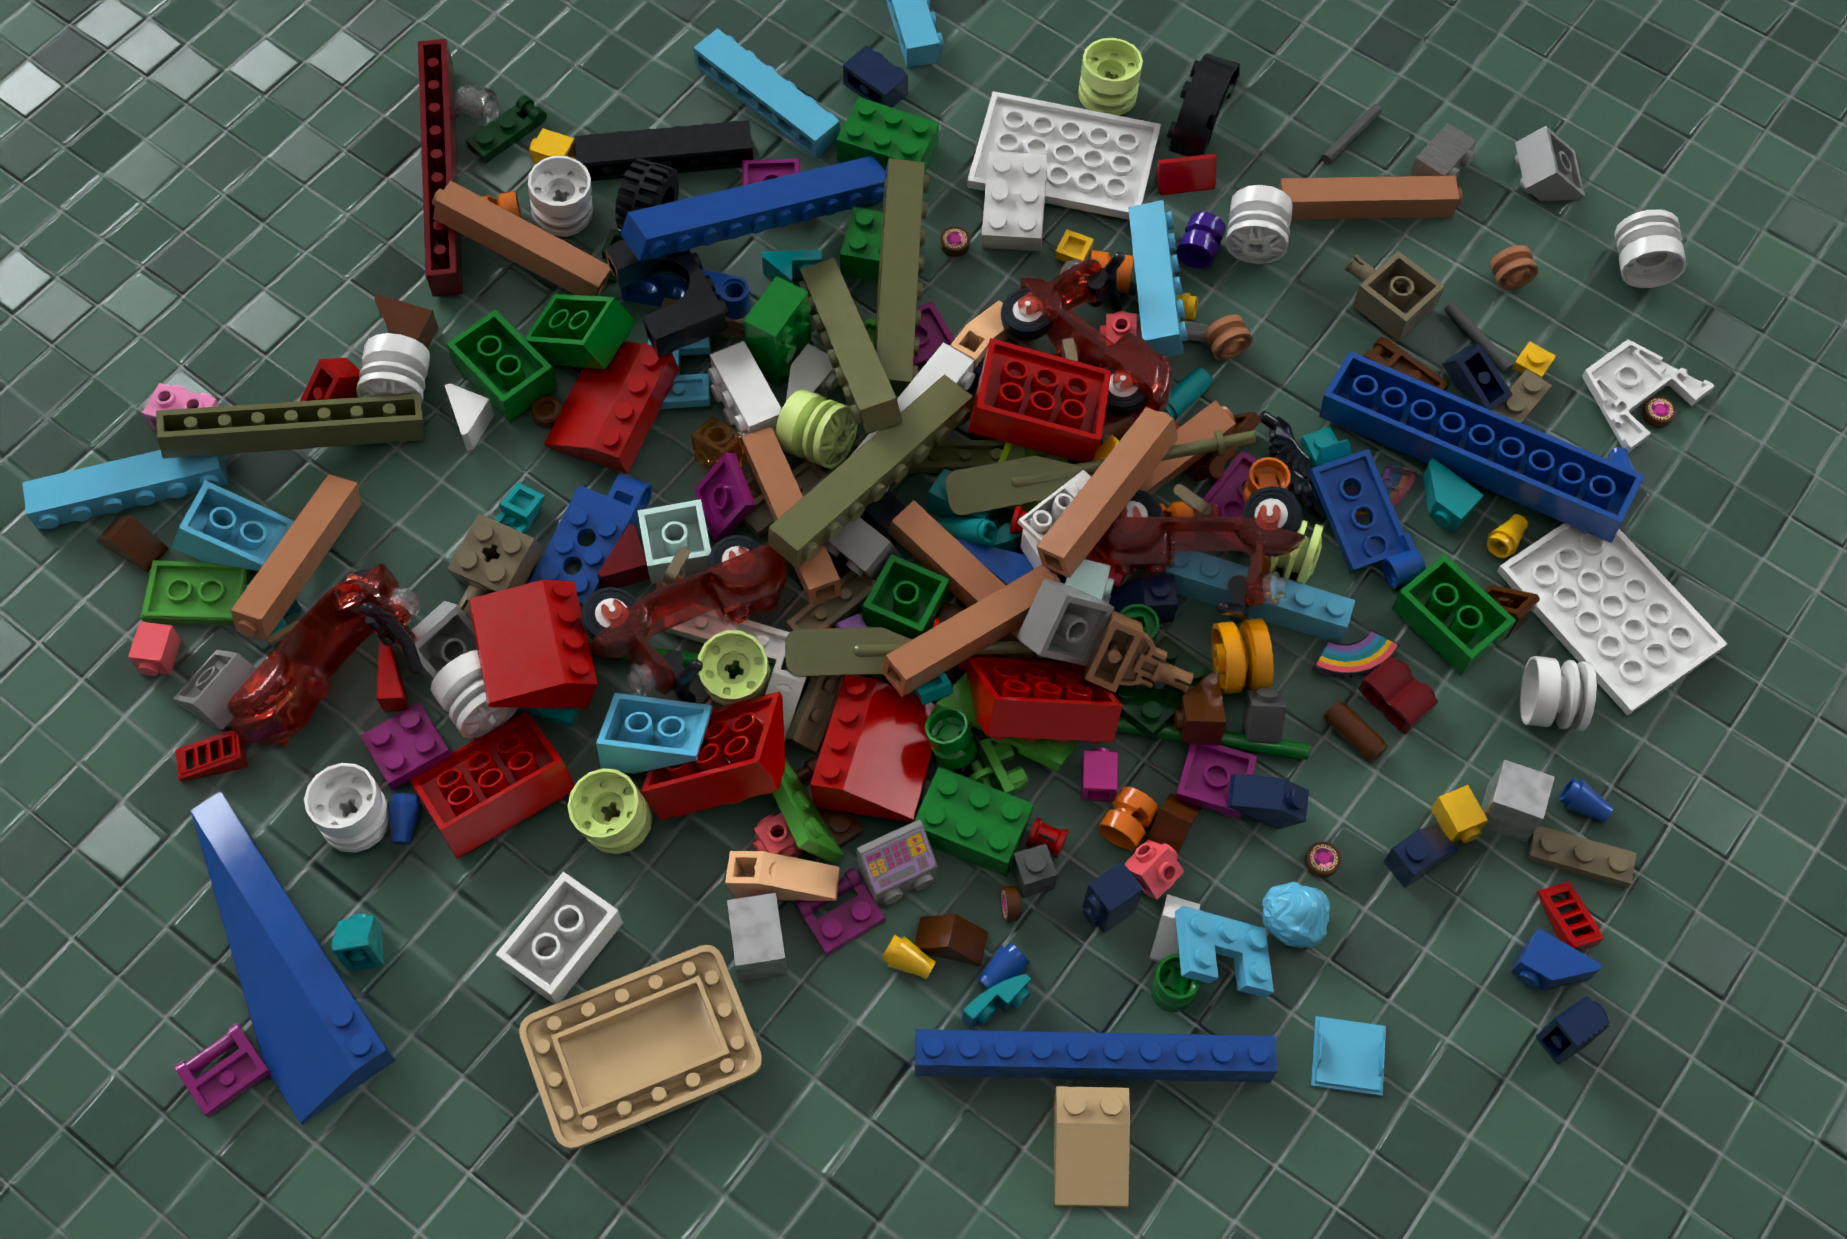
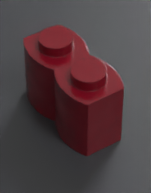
M1392 656L1388 657L1367 675L1358 687L1362 695L1375 708L1382 711L1387 720L1405 735L1430 714L1438 703L1431 687L1415 680L1411 675L1408 665L1401 660H1396Z

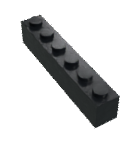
M749 120L575 136L576 160L587 168L591 181L621 179L637 158H643L677 170V173L741 168L742 160H753Z

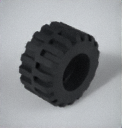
M637 158L626 171L617 193L615 204L617 227L622 230L627 212L678 201L679 176L677 170L643 158Z

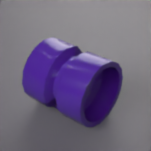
M1196 212L1191 215L1185 228L1186 233L1182 236L1176 251L1178 258L1193 268L1204 269L1210 267L1225 234V223L1216 215L1208 212Z

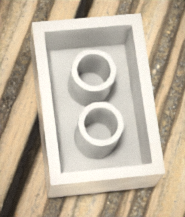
M988 151L982 248L1041 251L1047 154Z
M745 341L710 354L712 367L708 369V373L713 382V385L710 386L717 403L722 401L725 407L723 409L724 416L729 426L735 425L738 431L736 437L742 450H744L742 436L771 426L775 433L777 420L782 408Z
M563 872L495 955L503 968L551 1003L556 1004L563 1000L623 922L616 908Z

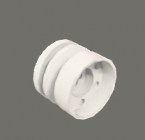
M552 156L541 160L533 166L528 176L531 216L535 225L554 236L562 237L578 234L589 225L593 216L591 177L587 168L578 160L568 156Z
M1254 185L1238 190L1232 196L1225 241L1228 252L1241 261L1253 264L1271 263L1282 258L1287 252L1289 243V227L1293 210L1291 198L1282 190L1272 186Z
M1661 209L1645 210L1630 215L1617 225L1614 235L1619 254L1621 276L1625 283L1637 288H1654L1666 285L1684 273L1687 266L1678 217L1673 213Z
M385 333L369 338L364 345L361 361L362 369L359 372V381L356 388L358 397L420 393L422 404L423 392L426 386L425 378L428 374L430 363L429 350L424 344L414 338L401 334Z
M477 650L462 654L449 662L437 673L431 684L430 690L443 710L449 712L451 721L465 738L481 737L507 722L518 709L488 707Z
M1530 657L1525 666L1520 689V715L1522 722L1525 725L1549 727L1555 719L1559 729L1571 727L1575 731L1586 730L1593 716L1597 691L1596 672L1592 663L1582 661L1577 664L1574 660H1567L1560 669L1556 658Z
M350 763L332 765L315 775L307 786L304 797L306 812L330 846L341 852H359L369 849L381 841L390 826L388 801L367 769Z

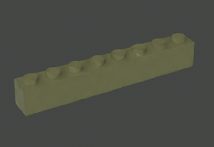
M889 158L884 181L874 348L894 393L902 394L918 374V366L913 365V356H918L920 338L915 337V328L920 327L921 310L916 309L917 300L921 301L923 282H918V273H923L924 255H919L920 246H924L926 228H921V219H926L927 201H922L923 193H927L929 175L924 174V162Z
M835 258L801 268L803 281L798 282L799 287L808 291L809 306H811L810 315L813 317L825 351L827 350L831 366L835 368L840 387L843 386L842 390L848 405L854 404L850 406V410L855 424L862 423L867 435L902 423L903 420L895 393Z
M944 374L901 412L902 423L877 432L770 525L768 545L796 568L804 561H811L818 554L822 545L828 540L830 542L835 540L849 521H856L863 514L866 506L872 501H879L893 482H900L906 476L911 466L916 462L918 464L923 462L937 443L939 445L943 444L956 426H963L969 420L972 413L973 396Z
M420 393L156 411L157 439L163 459L424 440Z

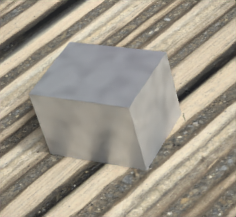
M1504 760L1486 788L1481 808L1488 821L1483 828L1526 842L1544 819L1555 777Z
M776 893L727 900L735 966L739 981L788 974Z

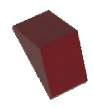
M632 524L628 525L597 573L601 589L607 587L621 588L650 579L636 527Z

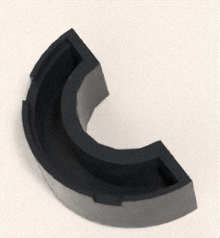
M1206 53L1200 61L1195 60L1190 73L1192 80L1191 82L1186 81L1182 88L1180 98L1184 99L1177 122L1172 121L1167 138L1172 139L1169 151L1186 157L1205 155L1222 105L1226 98L1230 99L1238 82L1241 69L1239 63Z

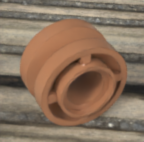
M1525 245L1506 248L1496 254L1490 261V268L1495 275L1497 285L1503 290L1516 289L1528 284L1537 276L1539 271L1536 262L1533 260L1530 248Z
M1234 314L1222 317L1206 329L1204 339L1207 345L1211 347V352L1215 359L1222 361L1234 358L1251 345L1253 337L1250 331L1245 328L1246 324L1240 315Z

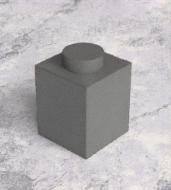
M1270 688L1247 690L1242 726L1248 741L1281 742L1286 705L1280 691Z
M1047 844L1013 853L1011 867L1022 898L1055 889L1057 872Z

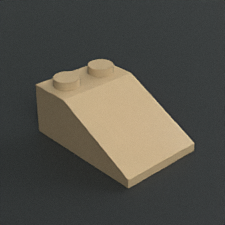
M1056 1086L1053 1096L1055 1206L1128 1207L1130 1152L1129 1088Z

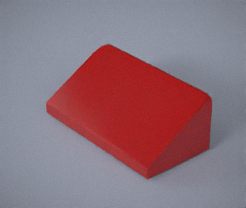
M1216 154L1158 160L1155 180L1159 194L1168 195L1215 189Z

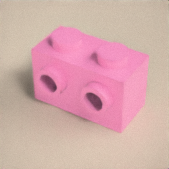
M159 383L142 414L151 429L157 431L156 411L220 406L217 399L207 393L196 394L189 392L179 385L169 386Z

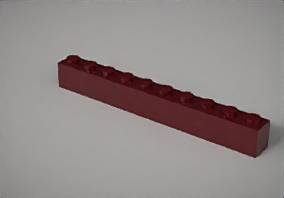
M447 39L418 41L425 274L433 297L463 294L460 233L434 220L435 206L432 205V200L439 189L444 190L450 181L458 184L453 61Z

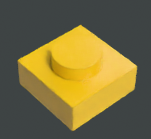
M1066 229L1055 251V258L1082 268L1093 247L1094 239Z
M1529 341L1515 361L1512 369L1521 374L1528 369L1540 378H1543L1556 355Z

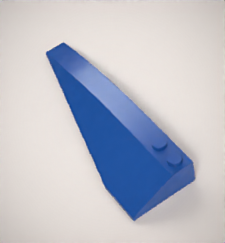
M219 792L193 808L191 814L262 1059L271 1072L270 1076L300 1124H304L396 1060L222 792Z

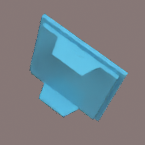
M1315 1016L1311 1086L1383 1096L1386 1026Z

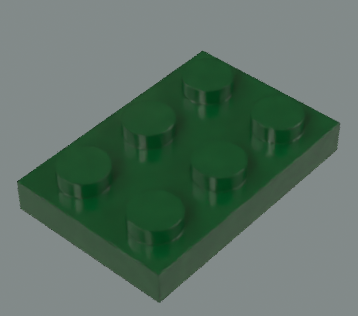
M1167 636L1163 637L1155 645L1157 648L1167 651L1166 663L1194 673L1191 684H1187L1189 686L1187 692L1213 672ZM1160 681L1153 682L1152 688L1142 684L1133 686L1119 684L1116 692L1111 691L1122 705L1120 716L1150 740L1173 720L1174 711L1180 709L1182 696L1186 694Z

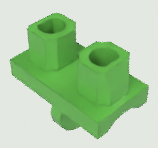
M989 738L979 741L981 750L978 752V755L985 768H983L979 760L973 762L971 766L975 773L969 779L993 788L992 781L997 790L1013 796L1014 793L1028 786V777L1021 766L1006 772L1002 765L1014 759L1015 754L1010 744H998L996 742L991 744Z

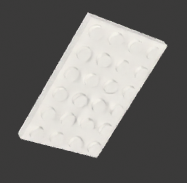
M993 91L968 176L967 188L985 191L988 151L1047 154L1045 203L1130 220L1128 207L1143 203L1161 124Z
M1564 523L1500 565L1497 570L1499 575L1512 589L1539 595L1540 601L1533 612L1578 662L1592 663L1595 668L1597 683L1627 716L1722 651L1727 645L1725 640L1620 529H1618L1613 542L1610 543Z

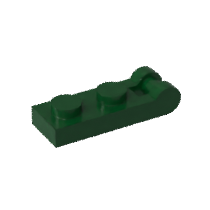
M523 95L517 100L515 106L466 139L467 147L486 164L542 125L547 118V114L540 107H535L533 100L528 96Z

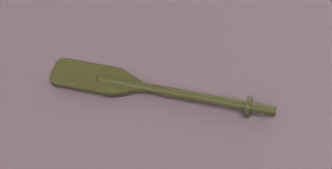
M1221 430L1214 431V438L1172 446L1161 461L1217 451L1218 456H1225L1227 448L1256 443V435L1254 430L1223 436ZM1034 455L951 472L945 481L949 506L954 513L967 515L1044 500L1082 470L1089 475L1094 474L1105 459L1070 464Z
M883 627L796 629L791 631L785 640L786 668L790 674L797 677L883 674L885 656L912 639ZM996 641L974 655L1035 654V652L1021 641Z

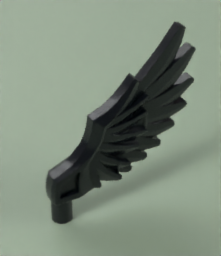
M1266 410L1262 411L1259 415V418L1262 420L1261 423L1270 428L1269 435L1271 439L1269 442L1271 444L1268 448L1270 451L1269 455L1281 460L1288 467L1291 473L1289 485L1291 486L1292 494L1296 498L1300 496L1306 509L1313 506L1321 518L1324 519L1327 516L1308 473L1314 467L1312 459L1299 448L1291 426L1279 416L1274 417Z

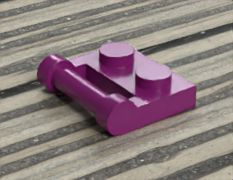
M854 868L844 873L845 877L839 880L837 897L851 888L856 896L822 917L816 919L813 911L830 901L798 900L794 902L796 910L826 957L885 922V916Z
M237 1022L227 1029V1034L187 1062L182 1060L174 1066V1069L192 1097L208 1118L271 1074L246 1033ZM234 1045H238L240 1049L199 1078H196V1072Z

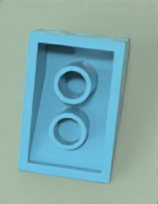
M205 480L178 528L172 548L203 562L259 571L294 521Z
M614 693L596 742L601 769H615L623 773L635 774L697 761L713 706Z

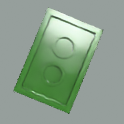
M153 560L141 619L143 622L234 625L231 609L245 591V586L249 584L252 570L202 561Z

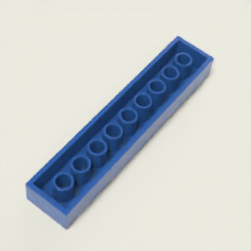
M1351 351L1326 390L1319 417L1427 464L1434 458L1464 480L1610 543L1613 542L1645 476Z

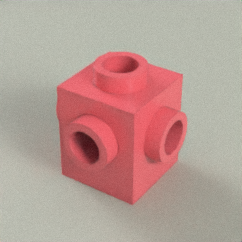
M1119 311L1114 314H1106V325H1100V344H1106V361L1137 360V343H1143L1141 325H1137V313Z
M782 812L776 816L771 814L764 817L757 824V827L754 828L756 841L753 842V846L756 851H765L794 858L803 853V849L798 848Z
M1147 840L1144 844L1140 845L1135 853L1124 863L1144 888L1142 894L1156 900L1166 890L1170 889L1175 881L1184 873L1183 868L1177 861V852L1166 843L1159 844L1151 840Z

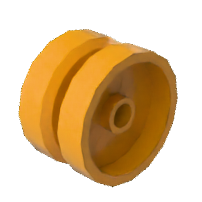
M1262 618L1244 620L1239 629L1233 621L1213 624L1211 655L1213 670L1218 672L1221 694L1240 693L1244 684L1250 690H1259L1260 688L1271 689L1274 675L1273 652L1269 631Z

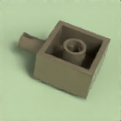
M1399 251L1377 270L1358 255H1355L1354 259L1352 258L1345 268L1347 272L1362 282L1359 285L1353 307L1398 342L1437 307L1445 287Z
M478 513L447 568L457 581L468 586L458 605L470 620H472L469 608L470 598L526 584L543 553V549L535 538Z

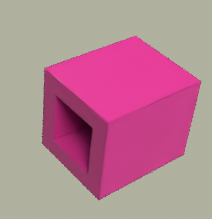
M1101 747L1084 750L1081 762V800L1114 801L1117 792L1118 752H1110L1108 749Z

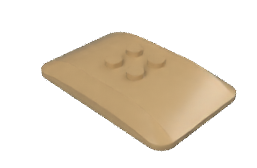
M711 945L698 946L534 1012L524 1018L519 1028L520 1039L554 1136L561 1146L571 1150L626 1131L730 1087L756 1074L762 1064L760 1048L720 951Z

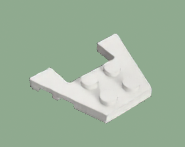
M1629 339L1587 368L1582 375L1619 443L1628 453L1646 441L1651 434L1630 412L1666 386H1670L1690 406L1696 404L1714 388L1711 382L1704 380L1702 383L1687 374L1688 370L1684 368L1678 370L1662 362L1663 357Z

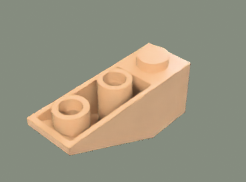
M997 301L970 321L950 345L975 360L973 373L975 367L985 357L990 338L1005 342L1009 337V333L1004 329L1001 320L1003 304L1001 301Z
M730 851L725 884L736 899L776 893L777 900L836 901L840 867L765 851Z

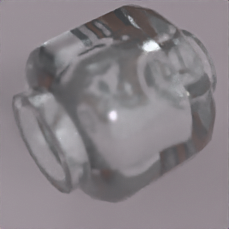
M471 82L461 86L455 95L454 104L457 107L458 114L462 118L476 124L484 125L490 119H495L499 113L500 105L495 91L480 84Z

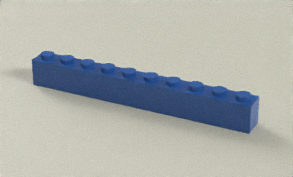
M869 156L627 212L620 235L639 261L651 258L656 259L663 255L684 252L691 248L704 245L709 246L716 242L736 239L740 236L760 233L776 227H785L788 224L809 221L812 218L833 215L840 211L852 210L853 206L861 207L880 203L884 197L885 170L874 156Z
M916 1029L915 1076L1271 1082L1277 1073L1275 1036Z

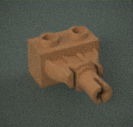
M1112 611L1087 666H1084L1085 680L1113 692H1116L1119 684L1124 686L1142 684L1152 688L1153 682L1160 681L1186 693L1189 688L1187 684H1191L1194 673L1166 663L1167 651L1155 646L1150 636L1143 631L1142 623L1115 611Z

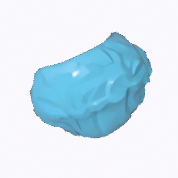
M1290 882L1273 886L1266 893L1262 901L1263 924L1277 940L1287 946L1297 948H1311L1324 940L1327 935L1326 928L1329 922L1330 902L1321 890L1302 886L1297 882Z

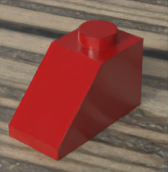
M347 358L319 359L300 401L356 398L360 370Z

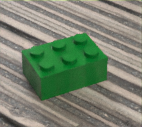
M858 97L836 139L837 162L843 163L874 156L886 171L889 158L924 162L925 173L939 145V123Z
M777 276L746 316L743 324L746 345L767 382L781 388L786 379L789 380L791 364L808 343L813 346V341L811 340V306H809L808 291Z
M554 294L525 339L550 365L606 369L613 361L614 355L621 344L628 338L629 332L636 321L615 297Z
M496 309L446 343L453 365L484 397L490 400V403L509 422L531 407L535 400L546 396L558 387L553 367Z
M1445 554L1401 589L1391 608L1461 675L1503 641L1516 622L1515 618Z
M938 767L915 821L921 820L932 848L1007 877L1012 865L1013 853L1018 851L1031 820L1033 803Z

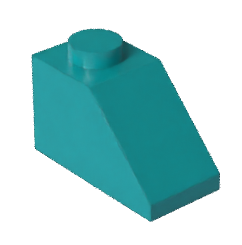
M1432 458L1429 461L1422 477L1428 516L1439 527L1455 534L1477 510L1484 495L1436 459Z
M366 913L351 915L348 920L338 921L332 941V951L348 971L384 966L382 926L374 915L370 916Z

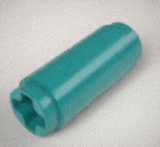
M1200 367L1192 370L1159 401L1156 410L1159 408L1162 412L1169 414L1176 420L1209 388V385L1212 383L1211 376Z
M945 517L938 520V523L956 540L962 539L973 544L986 545L993 543L997 537V526L988 519Z

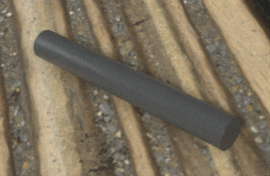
M1374 104L1321 156L1322 161L1330 164L1381 114V107Z
M1454 302L1445 307L1444 311L1476 344L1481 343L1490 359L1504 373L1512 369L1513 363Z

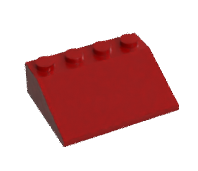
M990 338L972 408L968 432L1082 463L1090 462L1093 460L1102 439L1111 371Z
M623 342L615 353L613 361L606 369L582 368L562 407L559 417L556 419L544 442L545 447L628 474L679 372L672 352L658 358L652 345Z
M540 580L470 598L469 608L488 707L588 708L598 683L587 635L581 622L582 613L574 581Z
M971 656L965 660L976 718L986 736L996 740L1015 737L1026 741L1052 739L1060 743H1067L1070 740H1081L1090 744H1099L1101 741L1114 742L1122 705L1110 690L1085 680L1083 665L1057 660Z
M845 675L810 782L814 806L910 823L914 822L933 756L932 746L925 732V724L933 713L935 704L930 702L922 705L919 698L910 693L901 697L893 686L878 679Z
M780 691L713 709L697 761L648 771L641 793L661 820L676 816L680 817L688 813L711 809L715 806L731 802H739L743 799L770 794L779 790L785 769L783 696Z
M527 711L452 752L450 758L410 780L456 859L473 851L476 847L493 837L504 833L507 829L524 819L532 817L555 801L563 799L575 786L563 760Z

